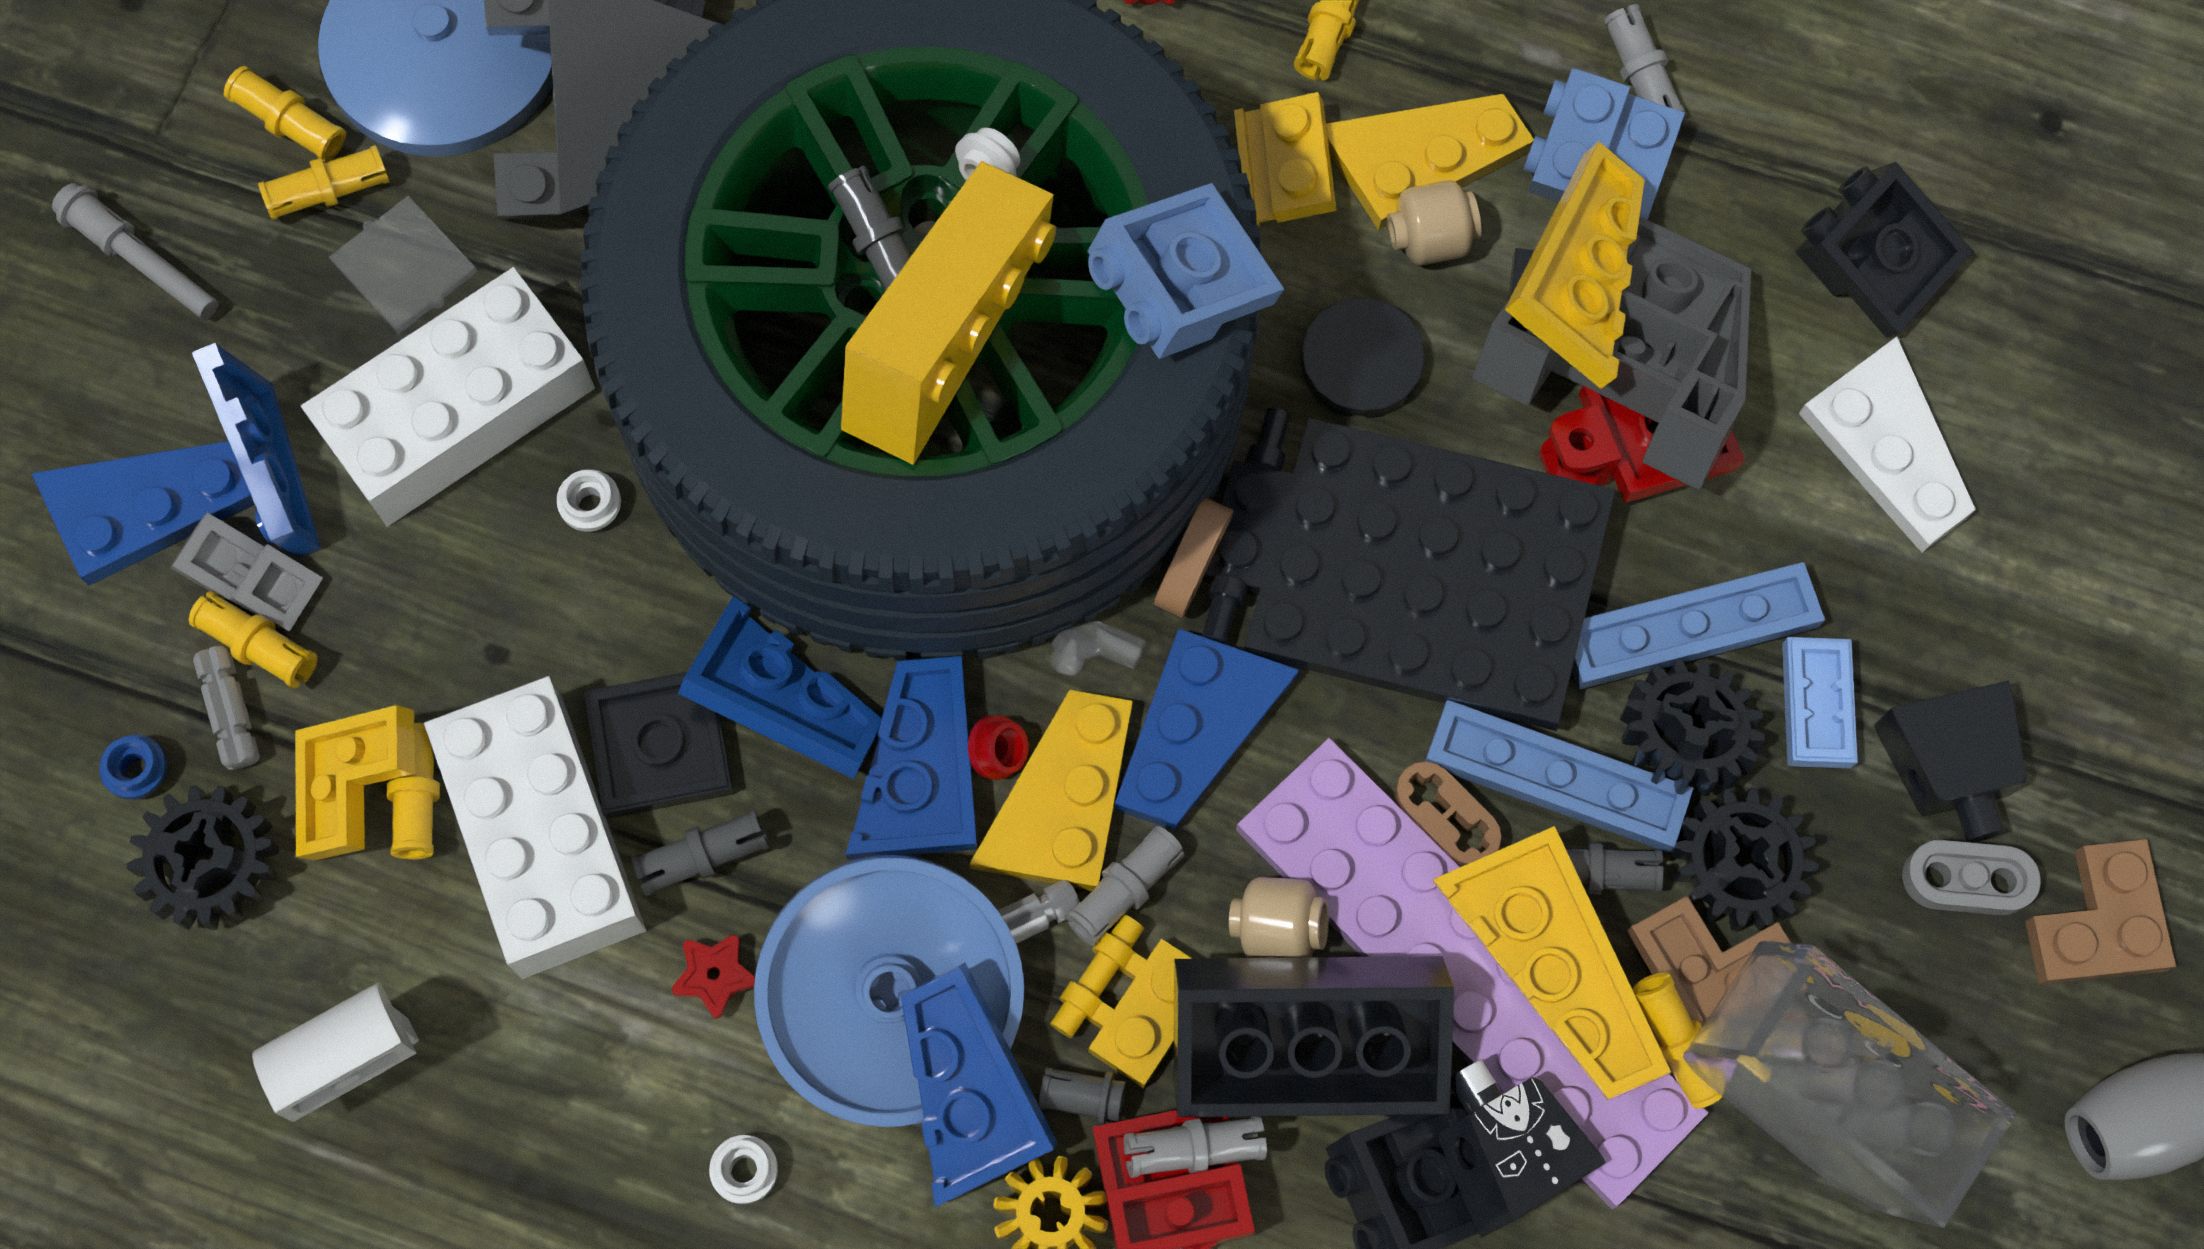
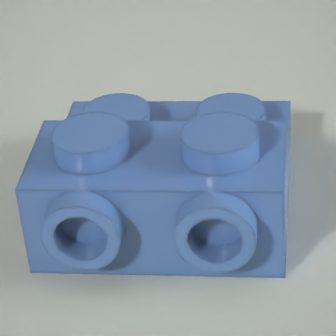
M1572 68L1567 83L1555 79L1543 113L1554 118L1548 138L1545 139L1535 135L1523 170L1534 174L1528 192L1559 202L1583 154L1599 141L1645 180L1640 217L1648 219L1685 112L1628 94L1630 86Z
M1213 183L1105 219L1088 249L1090 254L1088 265L1092 279L1103 290L1113 289L1126 309L1124 320L1129 335L1138 344L1149 343L1159 359L1211 340L1223 323L1274 305L1284 291L1283 286Z

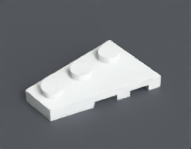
M1897 337L1807 402L1799 412V415L1921 553L1965 521L1976 510Z

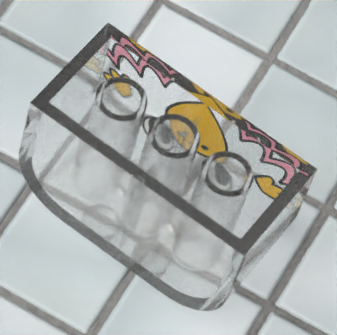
M1771 941L1759 942L1683 1054V1058L1688 1066L1705 1083L1830 1183L1879 1211L1943 1229L2017 1115L2013 1109L1814 945Z

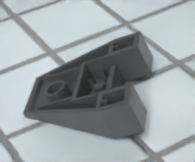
M484 0L485 22L489 36L550 34L557 152L494 153L498 218L500 220L563 218L587 209L591 197H597L595 182L599 171H603L606 166L605 156L610 146H618L617 132L623 122L628 123L632 118L631 109L638 99L645 101L649 96L648 86L655 78L662 79L667 74L666 66L675 57L681 60L687 55L686 47L695 39L702 42L709 36L708 29L715 25L716 22L654 0Z
M1639 217L1637 238L1628 246L1627 262L1632 265L1630 285L1622 291L1619 311L1626 314L1623 335L1615 340L1613 356L1619 359L1617 378L1600 389L1504 310L1507 305L1506 303L1490 326L1472 379L1526 406L1530 404L1551 371L1582 386H1586L1596 393L1658 422L1659 424L1642 462L1700 490L1719 458L1746 401L1751 268L1645 218Z

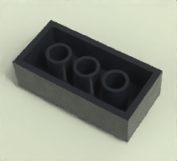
M1443 956L1174 959L1173 1084L1177 1117L1450 1114L1454 986Z

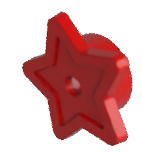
M730 935L713 947L693 940H686L683 943V949L688 968L672 986V994L680 997H698L714 1019L721 1018L728 1001L737 992L754 988L755 976L739 964L740 937ZM712 968H717L720 971V976L715 980L708 978V971Z

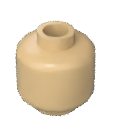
M1453 180L1412 187L1402 191L1398 198L1397 212L1387 215L1388 232L1394 250L1404 248L1407 257L1417 266L1467 256L1471 250L1473 240L1480 239L1481 218L1476 198L1472 191L1464 192L1459 184Z
M1257 877L1250 881L1242 899L1234 898L1231 902L1229 911L1230 936L1232 938H1240L1241 946L1247 958L1312 957L1315 949L1323 950L1326 945L1329 928L1328 901L1326 897H1318L1314 885L1309 881Z

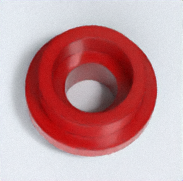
M985 716L971 730L968 740V755L972 767L983 778L991 780L1005 779L1021 769L1028 756L1029 744L1025 731L1020 725L1006 716Z

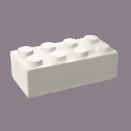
M512 267L302 404L301 407L383 523L388 527L594 390L595 386L583 358L519 273Z
M550 676L424 722L506 963L521 979L646 932L608 822L603 815L600 800L565 703Z

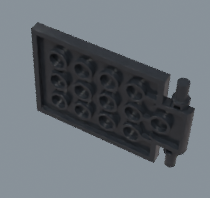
M1268 408L1257 444L1250 445L1245 462L1233 460L1220 504L1232 509L1234 512L1203 577V581L1210 584L1207 597L1212 602L1202 637L1226 645L1236 608L1244 605L1247 593L1257 595L1256 607L1244 646L1245 652L1278 663L1440 703H1446L1447 700L1489 715L1557 731L1616 489L1308 418L1293 474L1283 472L1282 467L1285 454L1281 451L1290 420V414L1279 408Z

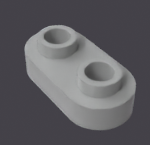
M1933 840L1923 844L1911 853L1906 859L1902 870L1903 884L1910 897L1918 904L1936 910L2010 915L2028 906L2038 895L2041 885L2040 872L2034 860L2018 848L2003 845ZM1927 868H1934L1942 874L1944 879L1943 887H1935L1928 882L1925 874ZM1992 874H1999L2006 879L2008 883L2007 893H2000L1993 888L1991 884Z

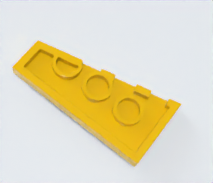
M1598 141L1583 154L1504 310L1602 389L1617 378L1619 359L1613 356L1615 340L1623 335L1626 314L1619 311L1622 291L1630 285L1632 265L1627 262L1628 246L1637 238L1645 180Z
M1555 826L1433 879V884L1607 1101L1671 1073Z

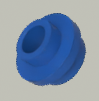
M128 735L115 740L105 749L99 766L100 778L104 786L114 795L122 799L137 800L151 795L161 786L167 774L168 761L164 750L154 740L142 735ZM143 759L145 761L143 772L136 778H127L126 771L129 764L135 760Z

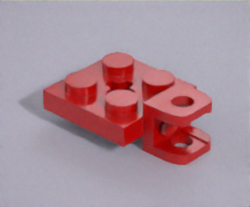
M1582 386L1578 394L1583 408L1570 411L1555 419L1548 431L1550 438L1542 444L1539 450V457L1548 474L1600 486L1609 484L1613 476L1624 503L1688 485L1642 462L1653 437V434L1647 429L1651 423L1650 418L1606 398L1586 386ZM1732 431L1706 479L1739 470L1745 458ZM1559 458H1560V460H1561L1562 467H1561L1560 464H1559V460H1558Z

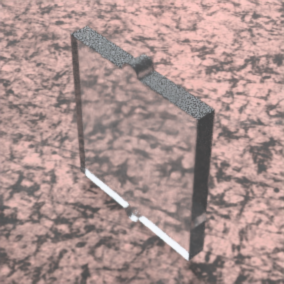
M409 196L375 222H364L363 231L329 257L340 272L398 334L431 308H442L444 306L443 299L477 273L475 266Z

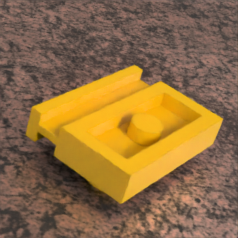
M1319 92L1260 104V109L1244 112L1243 108L1234 110L1242 173H1246L1250 184V193L1255 204L1258 227H1260V222L1276 219L1280 223L1337 211L1324 102Z

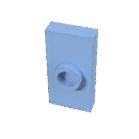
M1787 637L1782 643L1787 766L1852 768L1858 761L1851 639Z

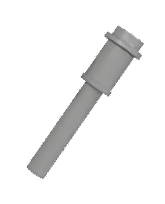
M71 183L57 193L52 203V210L56 213L57 221L61 226L68 229L75 228L96 244L107 256L111 254L120 255L200 319L207 320L216 312L219 302L134 236V226L98 200V193L91 186H80L77 183Z

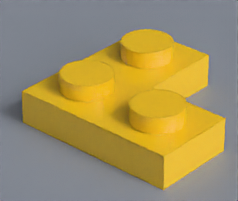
M394 705L295 730L296 857L316 861L365 849L364 786L415 774L414 710Z

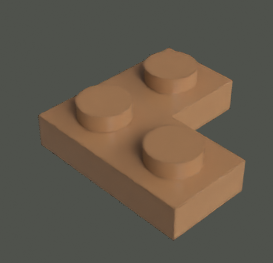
M2147 839L2086 845L2076 850L2075 856L2087 911L2033 916L2025 921L2039 985L2166 972L2176 967Z
M1688 896L1631 926L1627 931V934L1652 974L1660 972L1670 973L1675 983L1674 986L1691 1020L1701 1023L1707 1040L1814 980L1809 971L1801 967L1786 953L1785 950L1792 952L1794 955L1798 954L1778 922L1722 953Z

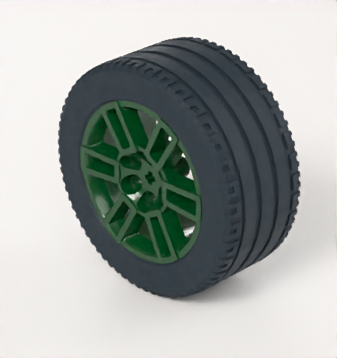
M756 0L757 6L747 11L743 7L731 13L732 20L725 25L717 22L708 29L709 36L702 42L697 39L691 42L686 47L687 55L681 60L675 57L666 66L667 74L662 79L655 78L648 86L649 96L645 101L638 99L631 109L632 118L628 123L623 122L617 132L618 146H610L605 156L606 166L603 171H599L596 179L597 197H591L588 207L589 218L588 222L585 223L583 233L585 250L581 252V292L591 357L594 358L596 374L602 392L614 416L641 485L648 494L647 497L656 513L674 538H678L677 542L690 558L709 577L714 575L716 577L715 581L729 595L731 594L748 607H751V610L757 606L760 608L759 612L766 620L786 627L791 633L800 636L804 631L810 634L813 642L824 646L826 644L836 646L844 652L852 653L854 648L864 650L867 657L880 659V656L893 657L895 661L908 660V656H921L922 659L962 656L963 661V655L977 653L978 659L991 657L992 653L1018 651L1019 644L1031 641L1032 645L1035 646L1056 634L1061 636L1070 632L1072 624L1079 620L1083 624L1090 622L1105 609L1108 611L1116 606L1122 593L1126 591L1131 595L1140 588L1141 583L1148 577L1151 578L1160 569L1163 556L1169 559L1173 556L1198 506L1206 498H1213L1224 475L1223 471L1226 470L1240 431L1261 310L1223 323L1211 340L1159 359L1149 343L1138 344L1129 335L1124 320L1126 309L1112 288L1103 290L1094 281L1032 278V275L1038 271H1089L1088 261L1090 254L1088 249L1105 219L1213 183L1261 254L1259 227L1257 225L1254 200L1250 193V184L1246 173H1242L1240 156L1237 149L1233 148L1230 142V134L1225 125H1217V113L1211 102H1206L1202 98L1201 89L1194 80L1186 81L1184 79L1183 67L1175 59L1170 61L1165 57L1162 46L1156 41L1148 43L1144 40L1143 31L1134 24L1129 27L1121 22V15L1112 9L1104 12L1097 8L1096 0ZM981 128H992L1005 135L1014 144L1020 155V165L1016 169V177L1054 194L1049 223L1056 226V234L1051 248L1041 263H1032L1024 277L1016 300L1009 309H1005L973 363H983L1021 422L1022 429L1002 439L999 438L967 377H965L946 409L962 442V450L960 452L919 456L914 465L891 454L867 450L863 446V440L841 430L843 400L823 430H818L806 421V416L845 367L846 345L868 316L856 311L866 307L874 308L886 291L871 262L863 261L856 257L858 253L852 243L856 235L834 194L828 189V185L842 174L854 168L858 169L861 166H866L869 176L892 218L900 217L906 230L901 235L913 255L927 235L915 230L916 226L927 221L937 222L966 182L959 170V162L956 158L955 148L957 143L968 133H976ZM783 259L815 263L817 269L782 268L777 266ZM752 311L827 314L831 321L830 325L775 393L771 392L759 378L743 350ZM1015 322L1098 325L1107 329L1108 336L1100 354L1084 379L1061 404L1053 406L1048 403L1009 341L1010 329Z

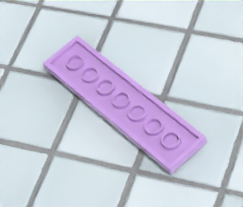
M1330 738L1318 747L1237 824L1236 831L1283 878L1309 881L1314 885L1318 897H1326L1329 907V925L1361 957L1443 956L1454 986L1452 1049L1469 1066L1482 1059L1503 1094L1531 1077L1540 1079L1606 1161L1605 1164L1581 1179L1611 1209L1616 1208L1708 1114L1704 1108L1694 1109L1679 1083L1670 1074L1607 1101L1433 884L1434 878L1459 868V866Z

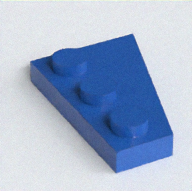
M216 343L192 352L257 508L255 510V518L262 535L269 543L278 545L298 558L321 549L273 384Z
M229 441L31 473L79 577L88 586L190 537L203 515L207 512L223 521L255 505Z
M1178 629L1115 801L1114 810L1175 831L1221 774L1224 766L1247 738L1249 739L1260 725L1264 716L1278 698L1295 681L1299 670Z

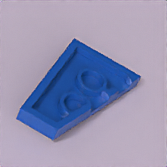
M733 596L686 673L678 694L854 779L878 734L882 718L828 672H814L792 653L794 644L778 630L769 634L748 616L751 607H748Z
M962 656L897 661L878 731V742L869 775L866 776L859 813L854 831L851 832L846 851L847 860L882 855L905 856L977 849L971 764L968 755V727Z
M966 962L905 992L901 996L913 1075L918 1079L924 1116L921 1124L925 1147H929L934 1178L931 1186L934 1205L937 1207L1054 1150L1058 1142Z

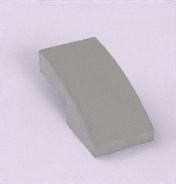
M208 512L203 515L170 566V569L206 590L218 593L224 600L252 615L265 616L276 627L286 632H290L323 577L268 544L262 546Z

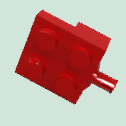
M1177 1110L1092 1127L1116 1249H1211L1217 1244L1253 1236L1255 1230L1241 1164H1238V1161L1209 1165L1206 1171L1190 1174L1187 1168L1144 1174L1135 1178H1130L1126 1162L1131 1161L1132 1156L1147 1153L1125 1155L1123 1144L1125 1133L1137 1134L1172 1129L1173 1127H1181L1186 1120L1200 1119L1202 1124L1229 1121L1228 1117H1177Z

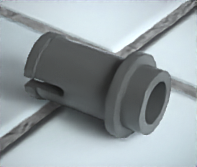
M1047 1066L1041 1085L1039 1107L1041 1110L1051 1109L1097 1118L1098 1125L1106 1124L1107 1120L1118 1122L1122 1115L1126 1082L1114 1080L1113 1072L1107 1071L1105 1078L1058 1070Z

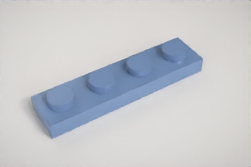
M1802 562L1584 618L1572 671L1580 690L1650 672L1656 665L1660 668L1673 665L1675 660L1682 659L1685 663L1816 629L1822 625L1825 618L1805 563Z
M1447 700L1443 707L1425 759L1427 762L1438 764L1451 775L1668 853L1676 845L1693 791V787L1687 786L1682 795L1677 794L1674 787L1675 781L1664 778L1663 781L1655 784L1651 781V772Z

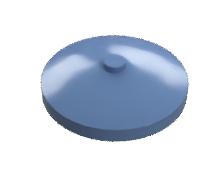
M330 0L320 25L318 38L320 67L336 104L344 116L363 134L377 143L404 153L420 156H451L472 152L498 142L522 126L537 111L553 86L550 34L489 36L485 22L484 0Z
M899 855L872 856L846 862L824 872L801 888L786 903L767 932L760 950L754 983V1005L760 1035L769 1057L792 1088L814 1106L833 1116L849 1122L879 1127L921 1123L924 1120L918 1079L913 1075L901 996L924 982L966 962L1005 1041L1011 1049L1022 1017L1024 977L1017 945L1010 929L999 911L975 885L954 871L931 861Z

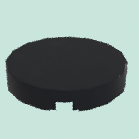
M1368 297L1344 299L1324 309L1308 327L1301 352L1303 379L1314 397L1335 413L1350 416L1351 413L1366 415V418L1381 417L1401 407L1417 389L1425 361L1422 337L1411 319L1392 304Z

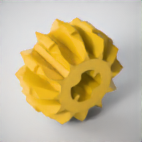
M1058 1156L1056 1158L1053 1177H1044L1042 1163L1039 1158H1035L1028 1162L1029 1172L1033 1179V1182L1029 1185L1014 1172H1010L1006 1176V1184L1020 1197L1018 1200L1004 1196L994 1199L993 1206L996 1211L1017 1217L1002 1222L995 1227L994 1230L998 1239H1007L1021 1233L1022 1237L1011 1249H1030L1031 1247L1034 1249H1068L1071 1245H1074L1077 1249H1096L1093 1242L1081 1232L1086 1230L1093 1233H1105L1108 1221L1099 1216L1087 1215L1085 1212L1101 1207L1106 1203L1107 1198L1104 1191H1094L1081 1196L1080 1192L1089 1184L1092 1178V1172L1088 1168L1078 1171L1072 1181L1068 1182L1064 1180L1068 1167V1159L1066 1157ZM1047 1198L1060 1200L1061 1212L1071 1216L1065 1226L1060 1222L1056 1223V1232L1041 1230L1040 1218L1036 1215H1031L1037 1204L1042 1209L1045 1208V1199Z

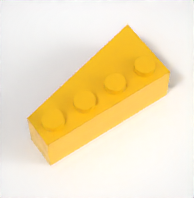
M983 161L978 164L847 343L842 402V431L914 465L1005 309H1009L1016 300L1024 277L1032 263H1041L1049 252L1056 234V226L1049 223L1054 194Z

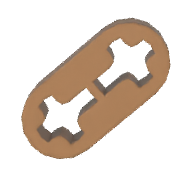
M1206 498L1198 506L1154 601L1155 606L1183 619L1229 525L1234 512L1232 509L1209 498Z
M1425 761L1414 763L1403 771L1395 786L1394 802L1459 867L1498 851L1502 837L1498 823L1447 770L1438 764ZM1415 781L1420 786H1424L1430 781L1434 783L1438 788L1434 800L1445 812L1441 814L1428 801L1422 802L1419 806L1412 803L1410 797L1414 787L1411 782ZM1452 818L1466 832L1473 830L1475 827L1480 829L1484 836L1479 844L1484 852L1480 853L1473 847L1465 852L1459 850L1456 843L1461 835L1449 820Z

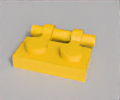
M1124 914L1111 933H1105L1099 942L1093 946L1092 950L1096 954L1079 981L1077 983L1070 981L1059 997L1063 1004L1050 1022V1025L1068 1038L1074 1036L1084 1019L1100 1028L1101 1030L1090 1045L1088 1053L1144 1089L1174 1043V959L1192 958L1163 939H1160L1147 960L1131 949L1143 932L1144 927L1133 918ZM1119 970L1133 979V982L1115 1009L1102 1002L1099 997L1116 971Z

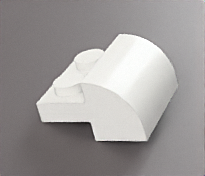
M377 982L254 1050L252 1058L259 1081L274 1113L291 1122H295L417 1054L413 1044L417 1043L419 1039L409 1019L392 1006L381 983Z

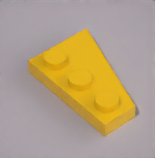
M1504 94L1326 124L1330 157L1378 231L1388 226L1387 215L1397 212L1398 198L1402 191L1412 187L1447 180L1457 182L1462 188L1528 154L1534 138Z
M1074 690L1068 691L972 858L970 869L1054 884L1060 880H1067L1073 888L1093 891L1098 886L1101 879L1133 701Z

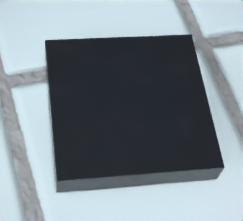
M687 672L584 691L602 811L606 819L734 795L721 714L678 694Z

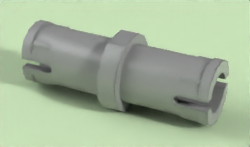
M1638 4L1628 6V14L1625 13L1624 8L1609 14L1603 20L1605 28L1608 29L1623 63V67L1619 71L1623 81L1632 84L1637 97L1685 112L1665 70V66L1669 61L1663 50L1656 49L1641 15L1640 6Z
M1155 826L1144 838V841L1120 863L1112 862L1102 872L1103 879L1098 883V886L1082 902H1079L1066 914V919L1069 921L1068 924L1083 941L1095 946L1104 934L1131 907L1139 909L1149 899L1147 891L1185 856L1184 852L1181 851L1183 848L1178 840L1166 829Z
M1251 1116L1248 1119L1203 1124L1200 1119L1186 1120L1181 1127H1173L1172 1129L1137 1134L1125 1133L1123 1141L1125 1155L1147 1153L1134 1155L1131 1157V1161L1126 1162L1130 1178H1135L1144 1174L1187 1168L1190 1174L1206 1171L1209 1165L1252 1159L1264 1160L1267 1155L1266 1137L1244 1140L1255 1138L1258 1136V1132L1264 1131L1262 1119L1260 1116Z

